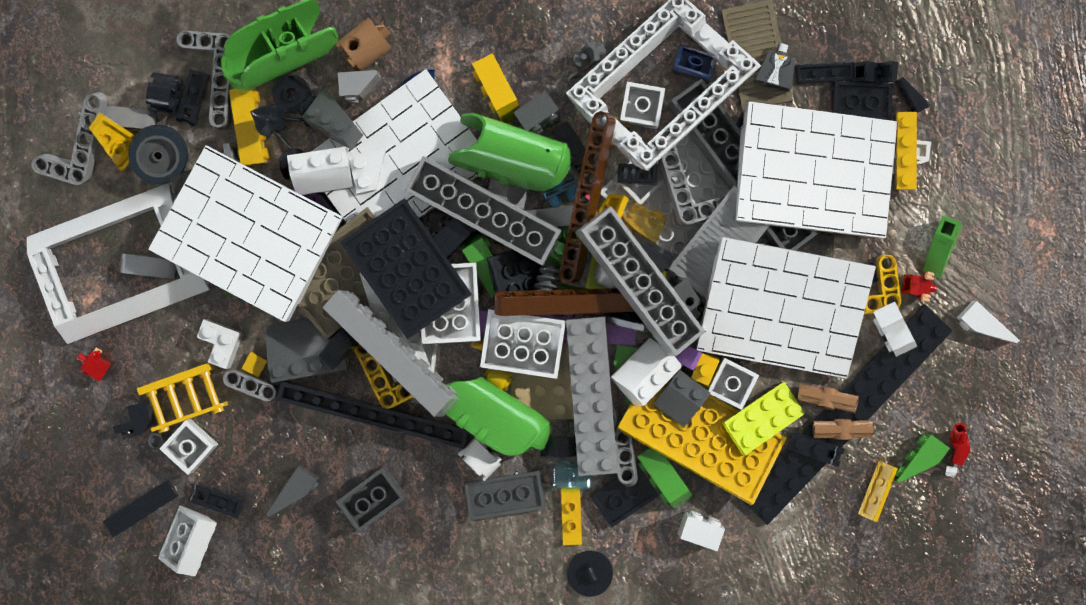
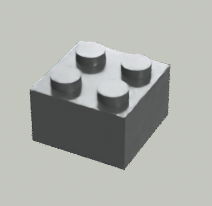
M544 91L514 112L516 120L522 129L539 135L543 133L542 129L548 125L552 127L559 122L558 118L561 117L559 109L547 91Z

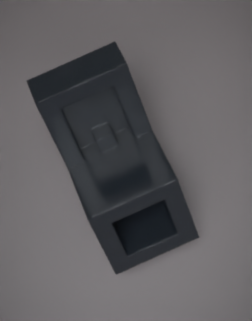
M863 61L853 63V82L889 83L897 81L898 62L876 63Z
M150 401L127 406L131 422L113 426L114 433L121 432L122 436L133 433V430L135 436L147 432L154 421V412Z
M549 436L545 448L540 450V456L554 458L577 456L575 436Z

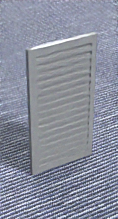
M736 186L731 188L669 268L679 277L687 278L691 286L706 298L720 236L756 243L770 226L736 221L738 192Z

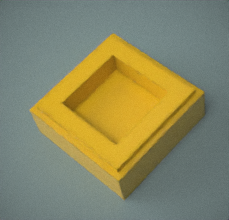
M250 352L242 369L259 378L267 364V359Z

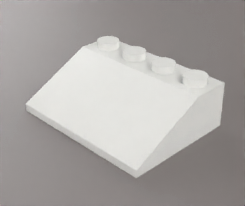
M476 263L451 264L472 295L421 330L423 345L481 341Z
M488 309L480 367L557 379L566 321L531 315L499 316L494 313V310Z

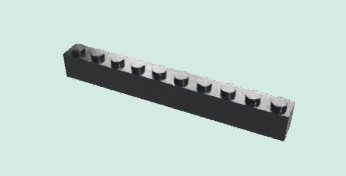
M289 381L281 382L277 401L461 449H464L469 434L464 428L461 429L459 426L393 408L385 409L381 405Z

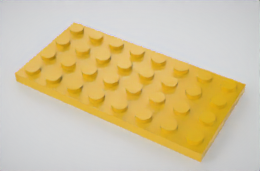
M669 381L644 406H634L630 403L617 427L618 430L750 505L754 504L786 440V437L777 433L743 456L722 424L739 412V410L711 394L688 424L682 427L653 405Z

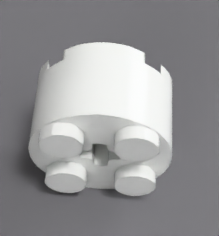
M473 438L458 455L460 457L464 455L465 457L462 460L479 476L483 474L481 478L485 481L501 465L499 462L502 459L493 451L489 453L486 450L488 445L483 442L480 443Z

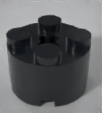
M153 72L150 76L154 78L153 82H148L146 92V104L150 105L147 109L173 114L175 109L179 108L181 98L178 97L179 90L181 91L183 87V79H179L175 75Z

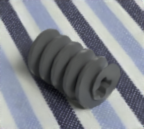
M545 262L544 265H541L543 268H540L538 271L541 275L536 277V280L540 283H535L534 287L537 290L559 289L554 284L555 282H561V279L556 277L559 275V266Z

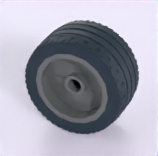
M165 125L147 126L141 129L130 143L128 150L129 163L135 174L142 180L152 184H165L175 180L184 171L188 160V148L183 137L173 128ZM156 152L162 154L160 158L156 157Z

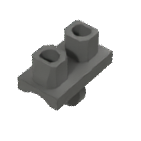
M593 42L587 43L580 51L573 55V63L577 67H584L585 70L590 69L600 60V56L607 53L603 43L601 42L596 45Z

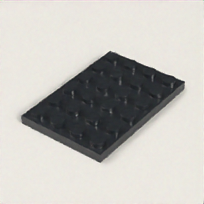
M405 198L340 242L407 339L472 295Z

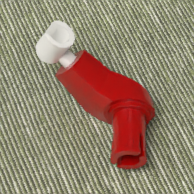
M963 423L955 424L954 429L949 435L950 443L954 449L950 461L954 465L953 467L947 466L946 476L954 477L957 474L958 466H963L970 453L967 429Z

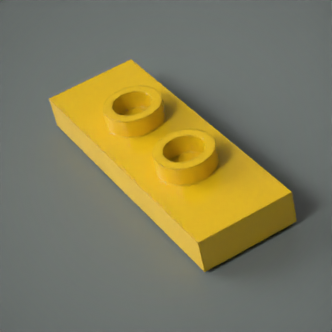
M580 486L561 487L563 545H582Z

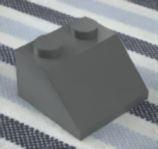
M679 369L653 405L682 427H685L711 392Z

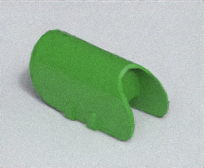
M303 0L288 7L282 6L276 12L267 16L261 15L252 23L234 32L225 42L224 54L221 59L223 75L230 85L239 92L247 93V91L255 89L329 53L339 38L336 29L328 27L311 34V29L319 16L320 7L316 0Z
M475 113L462 114L460 122L465 126L482 131L479 139L468 148L452 151L449 153L448 158L450 164L477 173L478 177L484 179L489 177L499 181V184L504 186L509 184L533 191H548L559 185L566 177L571 162L570 149L567 143H562Z
M483 377L446 384L447 387L451 386L457 392L456 396L459 398L446 415L454 420L461 429L464 428L475 436V439L480 443L483 442L495 451L508 456L524 454L533 447L539 450L545 448L551 432L550 422L534 409Z

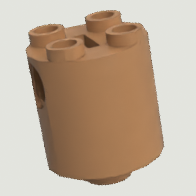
M368 17L340 38L336 46L356 71H363L392 49L386 41V38L391 34L382 22L375 26Z

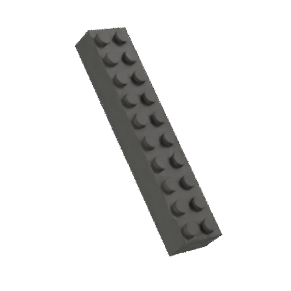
M701 78L668 103V108L677 117L708 86ZM719 104L688 135L728 189L731 190L733 186L737 187L741 131L723 106ZM770 225L763 233V236L771 246L789 250H797L817 235L814 230Z

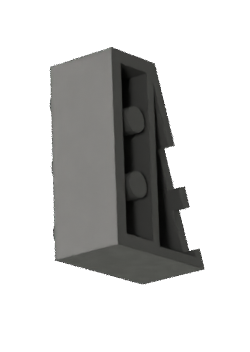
M325 87L302 116L311 129L351 150L354 149L363 136Z

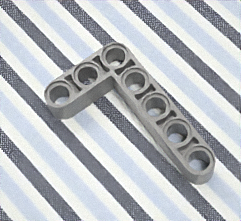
M182 31L177 35V43L183 49L214 53L209 122L217 129H226L230 124L231 118L229 90H232L233 87L228 81L221 87L218 82L224 77L222 67L220 66V61L224 54V48H222L221 44L230 36L224 33ZM190 36L191 43L184 45V39ZM210 38V44L207 47H203V40ZM224 96L225 103L218 106V98ZM222 115L224 121L222 124L217 125L216 118Z
M96 92L85 97L71 161L51 154L40 155L31 162L32 169L36 173L74 185H80L91 178L99 142L89 130L91 125L89 116L95 120L99 113L105 115L107 107V97L105 94ZM94 97H95V98L98 100V102H99V103H98V106H96V105L93 103V98H94ZM86 134L90 137V143L85 139ZM81 153L86 155V161L82 159ZM41 159L46 163V168L42 166ZM59 165L64 168V173L59 170ZM77 171L82 173V179L78 177Z
M675 145L658 160L676 220L679 225L688 227L705 222L725 196L694 204ZM665 158H671L674 162L673 166L667 165ZM671 176L678 177L679 184H674L671 181ZM677 194L685 197L684 203L677 200ZM701 207L708 209V216L701 213ZM684 212L690 214V221L683 219Z

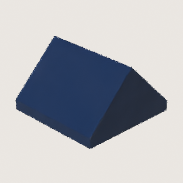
M680 44L671 73L695 81H699L702 78L708 85L716 60L709 53Z

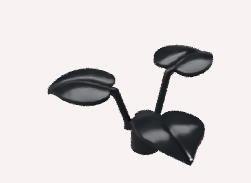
M310 96L302 102L300 107L301 118L283 116L280 107L276 105H265L250 111L259 134L268 136L274 133L289 148V151H284L281 154L279 160L281 174L287 180L291 179L287 155L300 154L303 151L298 148L293 150V147L279 131L285 128V120L304 121V125L310 128L302 116L317 96Z

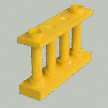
M206 363L137 388L139 396L145 394L149 398L158 426L151 428L152 432L156 430L159 433L170 430L169 426L210 411L213 414L224 411L223 407L227 406L228 403H219L210 378V371L215 369L214 364ZM198 375L203 379L212 407L201 410L192 384V377ZM178 382L185 385L194 413L183 416L174 390V384ZM161 388L167 391L176 417L175 420L167 423L156 397V390Z

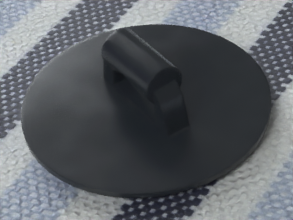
M588 550L577 554L571 560L568 566L567 577L571 587L577 593L593 597L602 594L608 589L613 578V568L605 555L597 551Z

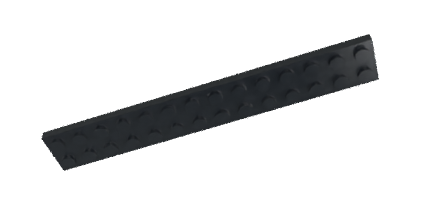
M923 304L906 322L917 347L896 357L894 352H889L886 345H884L840 391L841 393L859 397L856 412L823 409L813 421H834V419L868 420L953 330L928 306ZM813 421L801 432L802 434L813 437ZM816 438L839 447H843L848 441L834 438ZM786 448L776 458L754 504L750 505L745 501L743 502L768 525L826 465V462ZM829 450L827 457L832 458L834 451Z

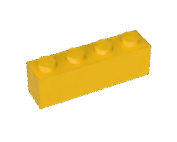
M236 89L229 90L240 163L247 167L267 164L266 159H269L268 149L264 148L263 141L266 140V136L258 133L250 111L258 108V103L260 102L259 92L255 89L247 91V93L239 92Z

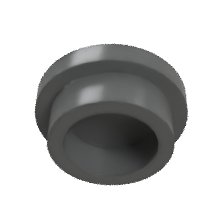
M158 431L152 432L147 439L149 447L153 450H160L167 441L166 435Z

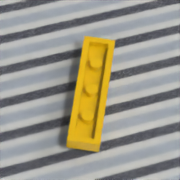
M897 112L896 190H916L917 112Z

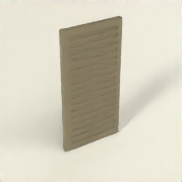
M772 0L721 10L728 43L732 40L736 42L760 65L768 51L776 53L781 39ZM759 69L737 88L742 111H744V106L748 102L774 105L793 101L791 90L787 92L755 83L754 79Z

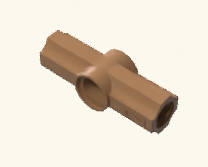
M801 384L797 400L815 404L823 409H838L855 413L859 397L841 393L829 387L818 388Z
M834 419V421H813L812 425L814 438L849 440L852 438H873L874 433L873 421Z

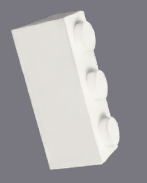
M346 147L287 155L289 173L295 192L300 195L354 187L348 149Z
M648 338L610 378L634 406H644L672 378L682 365L675 356H668L660 344Z
M179 505L158 559L176 573L196 576L217 523L206 515Z

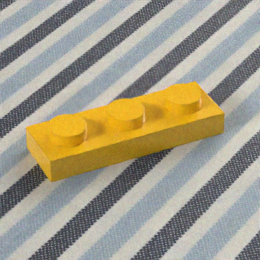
M878 461L858 515L878 522L898 468Z

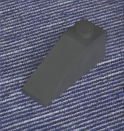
M302 465L298 466L266 515L270 517L305 497L310 492L314 493L319 486L317 481L320 477Z

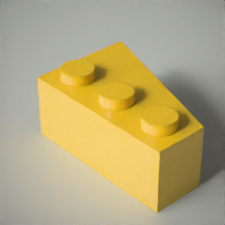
M493 53L472 63L475 69L472 74L477 82L481 81L483 86L480 89L484 97H489L490 102L488 104L492 112H497L503 123L507 124L515 120L514 112L520 106Z

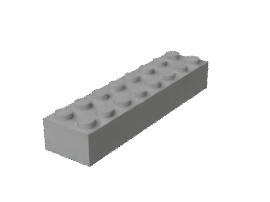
M425 156L422 157L405 189L406 192L541 265L545 264L562 233V230Z
M612 207L602 210L575 232L668 356H677L705 333V330Z
M338 290L322 308L434 417L444 416L459 400L456 396L457 392L451 386L447 387L442 383L443 378L436 372L432 373L428 369V363L423 359L419 360L414 355L416 352L410 346H404L400 342L402 340L401 337L395 332L391 333L387 329L388 325L382 319H377L373 316L374 311L367 305L363 306L359 302L361 299L358 295L347 290Z
M605 317L566 320L578 475L618 473Z

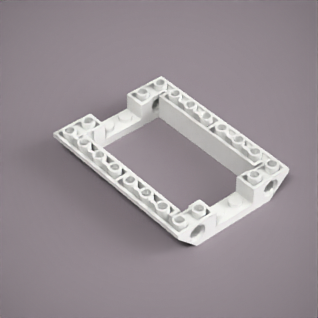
M668 0L566 93L580 114L591 124L596 112L603 111L609 113L607 105L600 98L678 27L719 62L727 71L647 143L648 146L635 131L630 133L616 119L612 144L635 166L646 171L761 67L736 42L732 40L728 43L706 23L705 15L689 0ZM603 117L602 125L606 124V117Z
M170 183L27 237L29 261L54 327L67 344L210 290L207 280L175 264L180 279L77 318L73 302H68L55 269L59 264L56 256L52 254L51 248L151 210H155L161 226L176 200Z

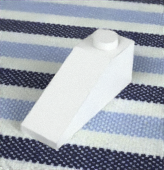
M972 301L957 317L960 321L959 325L966 331L970 330L1011 343H1018L1020 341L977 301Z

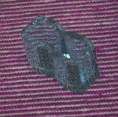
M565 460L557 461V464L553 465V489L591 490L592 475L579 476L578 464H569V461Z

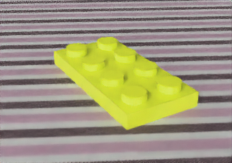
M781 382L722 424L744 456L805 413L786 383Z

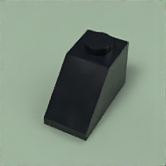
M342 328L329 341L319 357L333 370L359 343Z

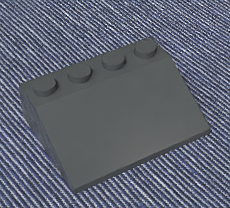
M309 318L265 325L267 362L271 383L350 369L348 356L333 370L319 357L329 341L343 327L325 339Z

